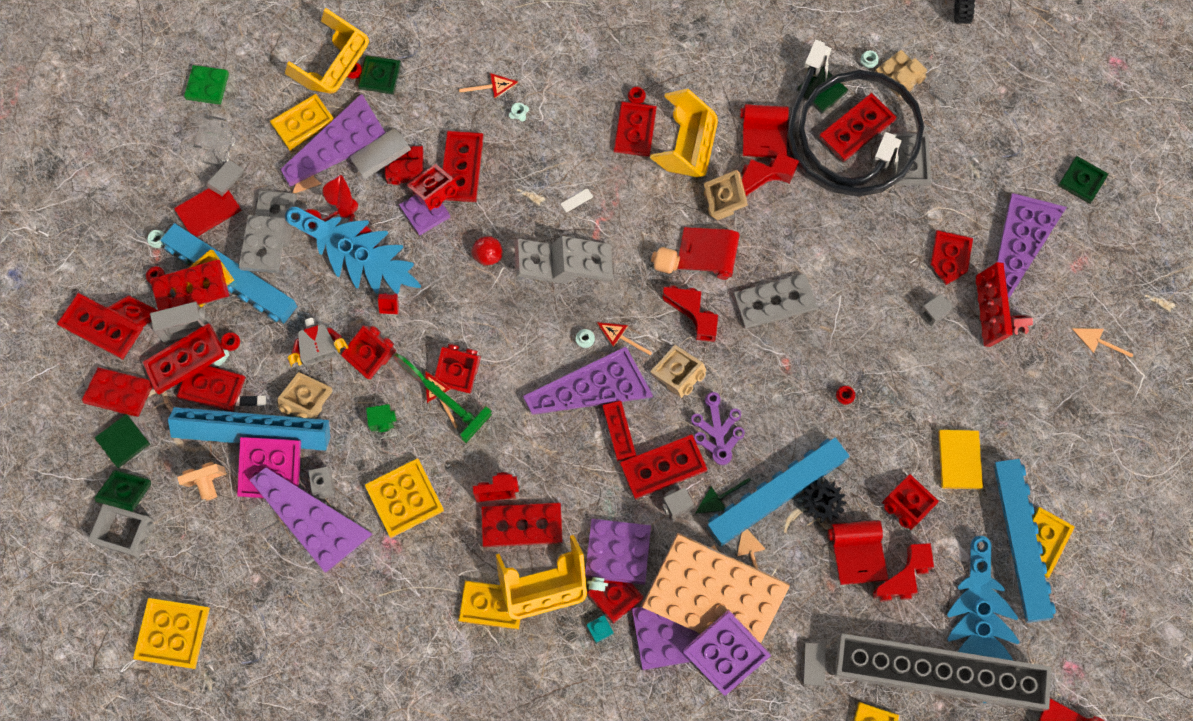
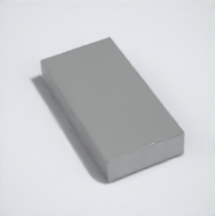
M228 160L207 182V187L223 196L241 177L244 169Z
M804 643L803 685L825 686L826 644Z

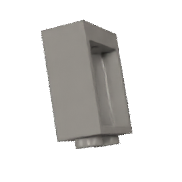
M197 302L150 313L153 331L164 343L180 340L208 323L211 324L209 314H206L204 308H201Z
M103 504L88 542L139 558L146 549L145 542L148 535L154 529V520L141 514ZM115 514L141 521L130 549L105 541Z

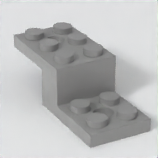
M259 191L255 216L248 215L239 263L240 270L278 273L282 248L289 247L292 225L286 221L285 214L289 208L296 207L297 195L295 193ZM274 207L280 208V211L277 214L271 213V210ZM265 249L266 254L264 256H257L259 250Z
M561 236L552 244L524 239L514 241L517 277L567 284L577 276L603 281H611L613 279L611 244ZM531 256L537 260V264L531 261ZM591 256L596 259L597 264L591 260Z

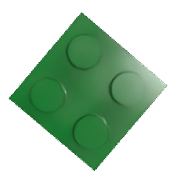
M193 65L184 95L185 99L221 105L229 76L228 70Z

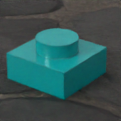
M605 615L586 625L595 643L614 634Z

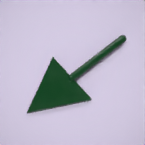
M747 478L720 496L717 495L711 486L695 514L724 511L726 507L721 499L744 486L751 479Z

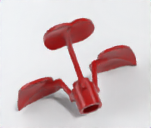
M339 175L323 187L325 200L331 205H336L338 210L324 219L321 218V214L317 210H304L325 222L337 214L343 218H350L349 222H352L355 218L354 213L358 209V203L352 199L350 189L344 177ZM309 222L308 226L313 229L316 227V224ZM366 226L356 236L372 231Z

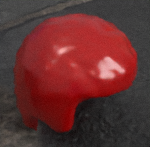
M483 236L473 244L471 254L473 259L483 266L494 265L503 257V249L497 239L491 236Z

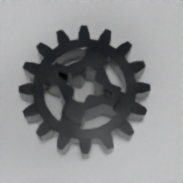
M825 479L823 484H821L820 480H817L816 486L811 483L809 485L810 490L806 489L804 491L807 496L802 498V501L806 502L803 505V509L809 510L806 514L807 516L814 515L813 521L820 518V523H823L825 519L830 523L832 522V517L837 520L839 518L838 513L842 514L844 512L841 506L846 505V502L842 501L845 494L839 493L842 488L838 487L836 489L834 487L835 482L829 485L827 479ZM816 491L817 498L811 500L812 494ZM823 498V500H825V501L827 500L828 502H827V504L825 505L824 502H819V501ZM837 502L836 508L832 512L831 505Z

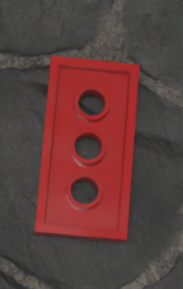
M871 93L819 135V139L844 163L892 124L897 117ZM872 114L874 115L875 119L869 120L867 119L866 115ZM853 125H860L862 127V130H855L853 128ZM846 135L849 137V140L842 141L840 136Z
M447 131L443 170L453 177L455 182L457 180L465 181L463 186H458L459 190L456 195L448 197L447 201L477 203L484 141L483 133ZM467 147L469 150L466 153H460L459 149ZM460 163L467 165L463 170L457 168Z
M213 260L150 279L158 311L193 302L203 305L230 297L220 260ZM205 278L210 282L208 288H205L203 285ZM188 283H191L193 286L191 293L187 291ZM172 288L176 290V296L174 298H172L170 295V291Z
M996 262L976 275L975 280L978 292L977 300L980 309L982 338L985 347H991L1013 335L1004 263Z
M78 293L57 325L123 360L144 328L142 327L134 331L104 315V309L107 307ZM89 314L87 321L80 322L82 315ZM98 323H105L102 330H96ZM117 330L121 331V334L118 338H112L113 332Z
M208 323L143 361V364L155 392L160 395L226 355L213 326ZM204 345L203 351L197 353L198 348ZM184 355H188L187 360L181 363V358ZM171 365L170 370L164 373L165 367Z
M693 435L620 462L634 500L708 470ZM679 455H684L687 458V463L681 465L677 463L676 458ZM661 462H665L669 465V470L662 472L659 470L658 465ZM643 469L651 472V476L648 479L640 476V472Z
M561 503L482 507L483 548L563 543ZM545 519L548 525L544 529H539L536 526L537 521ZM525 520L528 523L527 528L519 530L516 527L518 521ZM500 521L507 522L508 528L505 531L497 529V524Z

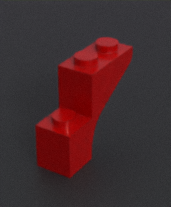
M778 153L776 159L772 158L769 166L751 159L749 165L745 164L741 173L743 175L742 183L745 195H749L769 181L777 180L790 184L799 161L781 153Z
M676 286L664 287L663 301L692 320L696 328V340L715 342L718 314H714L711 311L700 312L702 291H697L695 288L679 289Z
M931 543L912 544L907 547V563L905 568L873 591V599L879 598L880 602L891 601L892 597H899L900 600L912 599V596L918 593L915 572L917 575L928 574L934 568Z

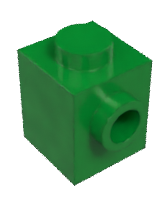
M390 404L366 408L368 427L371 432H387L394 428L397 416L396 411L392 410Z

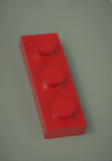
M622 401L603 405L617 462L635 457L636 452Z

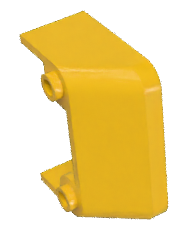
M325 8L321 22L336 31L332 37V43L341 51L323 77L315 72L307 73L290 61L287 63L285 74L309 90L332 94L339 90L368 46L369 39L366 34Z
M688 88L665 93L664 97L674 105L673 118L680 125L675 151L651 154L650 158L668 172L692 177L705 176L718 123L717 115Z
M570 535L571 552L559 556L557 568L519 578L516 569L505 568L500 554H496L498 578L508 614L512 619L518 620L575 605L585 600L587 589L584 555L574 535Z

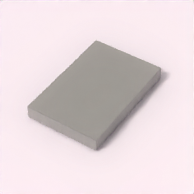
M394 128L349 157L363 178L366 179L410 151L411 148L397 129Z
M892 133L895 135V138L902 140L898 149L897 174L905 166L914 151L916 133ZM923 134L921 148L915 162L905 177L895 185L930 186L931 171L928 134ZM895 151L892 155L893 176H895L896 167L894 164L896 156Z

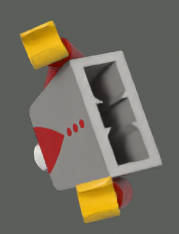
M308 318L304 321L306 329L298 332V338L295 339L291 354L288 356L290 367L298 362L299 366L302 365L301 361L304 366H308L339 356L340 349L342 347L348 349V346L342 336L335 330L326 328L324 324L317 325L315 318Z

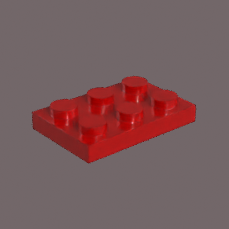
M98 367L82 398V402L87 405L139 417L153 386L150 380Z

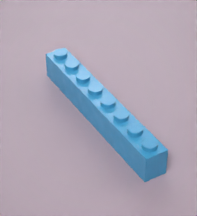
M175 223L160 240L165 246L163 249L171 255L175 253L179 256L178 259L186 265L188 263L194 264L206 252L214 250L234 279L227 286L228 292H235L238 294L237 297L245 303L249 301L253 304L252 307L260 313L266 312L267 316L276 323L280 321L284 324L298 307L292 298L250 271L240 270L239 264Z
M177 407L173 408L168 418L171 438L239 444L240 437L301 440V449L325 451L331 438L329 420Z
M836 437L831 441L829 438L819 444L820 448L816 451L813 449L808 451L800 462L798 460L788 465L789 469L784 473L782 471L777 472L772 476V481L761 483L756 487L757 491L753 494L748 492L740 498L741 502L737 505L734 503L730 504L724 509L725 513L721 516L716 514L708 520L709 524L706 529L718 546L722 547L808 488L811 483L814 484L817 480L846 462L850 456Z
M1020 459L995 462L993 467L1025 622L1051 620L1053 614H1056L1054 602H1050L1049 594H1051L1050 583L1045 580L1044 574H1047L1045 562L1041 561L1040 554L1043 553L1041 542H1037L1036 538L1038 526L1032 519L1034 507L1032 502L1029 503L1028 500L1030 488L1028 483H1025L1023 477L1026 476L1025 466L1020 463Z

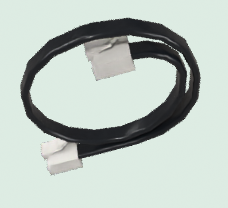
M815 40L805 63L804 74L807 75L790 114L787 141L791 158L799 161L797 167L806 178L831 192L856 197L884 192L905 177L920 151L924 123L919 104L903 84L883 73L855 70L836 74L827 80L828 59L832 48L825 46L824 42ZM824 61H826L824 71L826 73L825 82L815 88L803 105L798 133L805 157L817 173L833 182L826 180L807 167L797 153L793 137L795 117L812 77H818ZM856 79L880 82L899 93L912 109L917 127L914 151L902 170L897 174L898 149L902 140L895 138V135L885 132L875 156L873 166L876 167L865 176L856 178L842 177L823 166L810 150L804 129L807 112L817 97L837 83ZM894 151L896 152L894 161L896 166L895 176L882 184L863 188L854 187L868 183L878 175L881 169L887 170Z

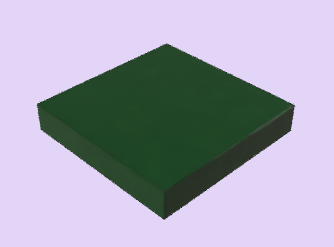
M366 55L358 88L360 90L394 95L401 61Z
M824 66L821 67L818 77H812L804 96L807 100L815 88L825 82L826 73L824 72ZM829 71L827 75V80L833 77V75ZM837 83L821 93L812 105L822 114L848 92V89L842 83ZM802 84L798 86V92L800 91Z
M1076 155L1058 186L1091 204L1109 173Z
M125 414L95 437V440L117 468H120L150 445V442L128 414Z
M114 470L96 494L95 502L133 512L151 486V480Z

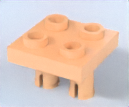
M210 462L202 465V469L183 471V475L177 478L179 485L186 487L197 485L201 499L208 501L217 498L213 485L214 478L226 475L227 473L224 466Z

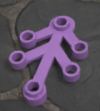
M710 392L705 397V405L711 410L713 427L706 423L700 414H694L691 418V423L715 438L716 445L706 440V435L702 432L696 433L694 439L697 445H702L713 453V460L717 464L726 465L732 459V448L738 440L744 437L745 431L741 427H736L733 430V436L726 445L724 444L723 437L735 421L741 418V411L736 408L732 409L729 418L721 427L718 409L721 398L718 393ZM714 396L716 401L712 402L709 398ZM732 413H738L739 417L734 418ZM698 417L701 421L696 423L693 419ZM740 431L742 435L736 436L735 432ZM702 436L704 440L700 442L696 438ZM724 452L726 457L721 458L719 453Z

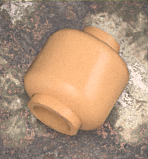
M660 247L657 252L654 251L651 262L654 263V269L667 274L672 273L673 270L676 271L680 261V256H678L675 250Z

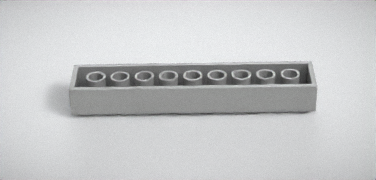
M841 633L838 637L834 677L1045 711L1049 710L1052 667Z

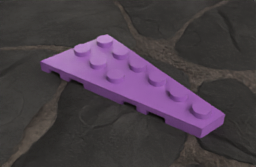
M362 94L358 96L281 168V172L290 187L349 158L352 154L386 134Z
M1014 193L1011 194L996 261L1004 263L1008 299L1067 207Z
M627 347L523 396L532 415L604 405L617 401L625 402L653 398Z
M266 467L250 479L252 484L325 573L373 535Z

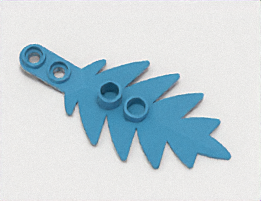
M291 207L286 211L285 218L290 225L317 239V248L320 255L323 254L326 244L329 261L337 277H340L345 255L347 269L356 288H359L363 266L375 294L379 293L382 275L396 294L399 293L401 284L421 288L420 283L408 273L414 266L413 262L391 260L403 249V245H384L374 248L388 234V231H375L356 236L369 224L368 220L352 221L336 226L342 219L341 217H335L325 222L299 207ZM292 213H297L299 218L293 219L291 217ZM309 222H314L316 227L310 228L308 226Z
M976 536L970 543V577L964 579L957 587L959 590L968 589L955 601L947 616L953 617L963 613L967 614L952 629L947 640L950 642L970 636L957 652L1013 661L1011 655L995 637L1015 644H1019L1020 641L1013 631L994 613L1014 620H1018V617L1009 604L993 590L1004 591L1005 588L991 578L990 540L985 536ZM979 542L984 544L982 549L977 548ZM979 562H982L984 565L982 569L977 568Z

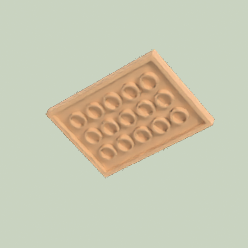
M677 533L642 606L700 634L729 609L761 643L790 585L785 581Z

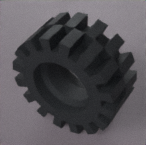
M954 0V22L956 24H971L974 18L973 14L975 13V0Z

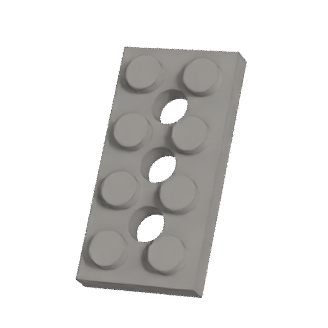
M806 274L741 290L733 294L744 329L817 309ZM796 293L798 299L791 300L789 299L788 294ZM776 297L780 300V304L773 305L770 299ZM759 302L762 305V309L756 310L752 307V304Z

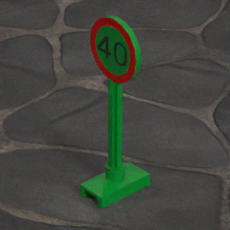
M398 353L393 356L396 362L408 374L422 382L430 392L459 415L462 421L468 425L460 434V439L463 442L467 443L491 417L492 411L487 406L476 417L470 412L465 411L433 382L424 378L421 372L406 358Z

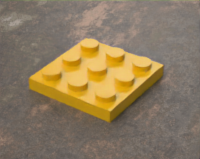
M418 458L365 484L390 538L444 512Z
M148 598L133 659L195 669L210 608Z

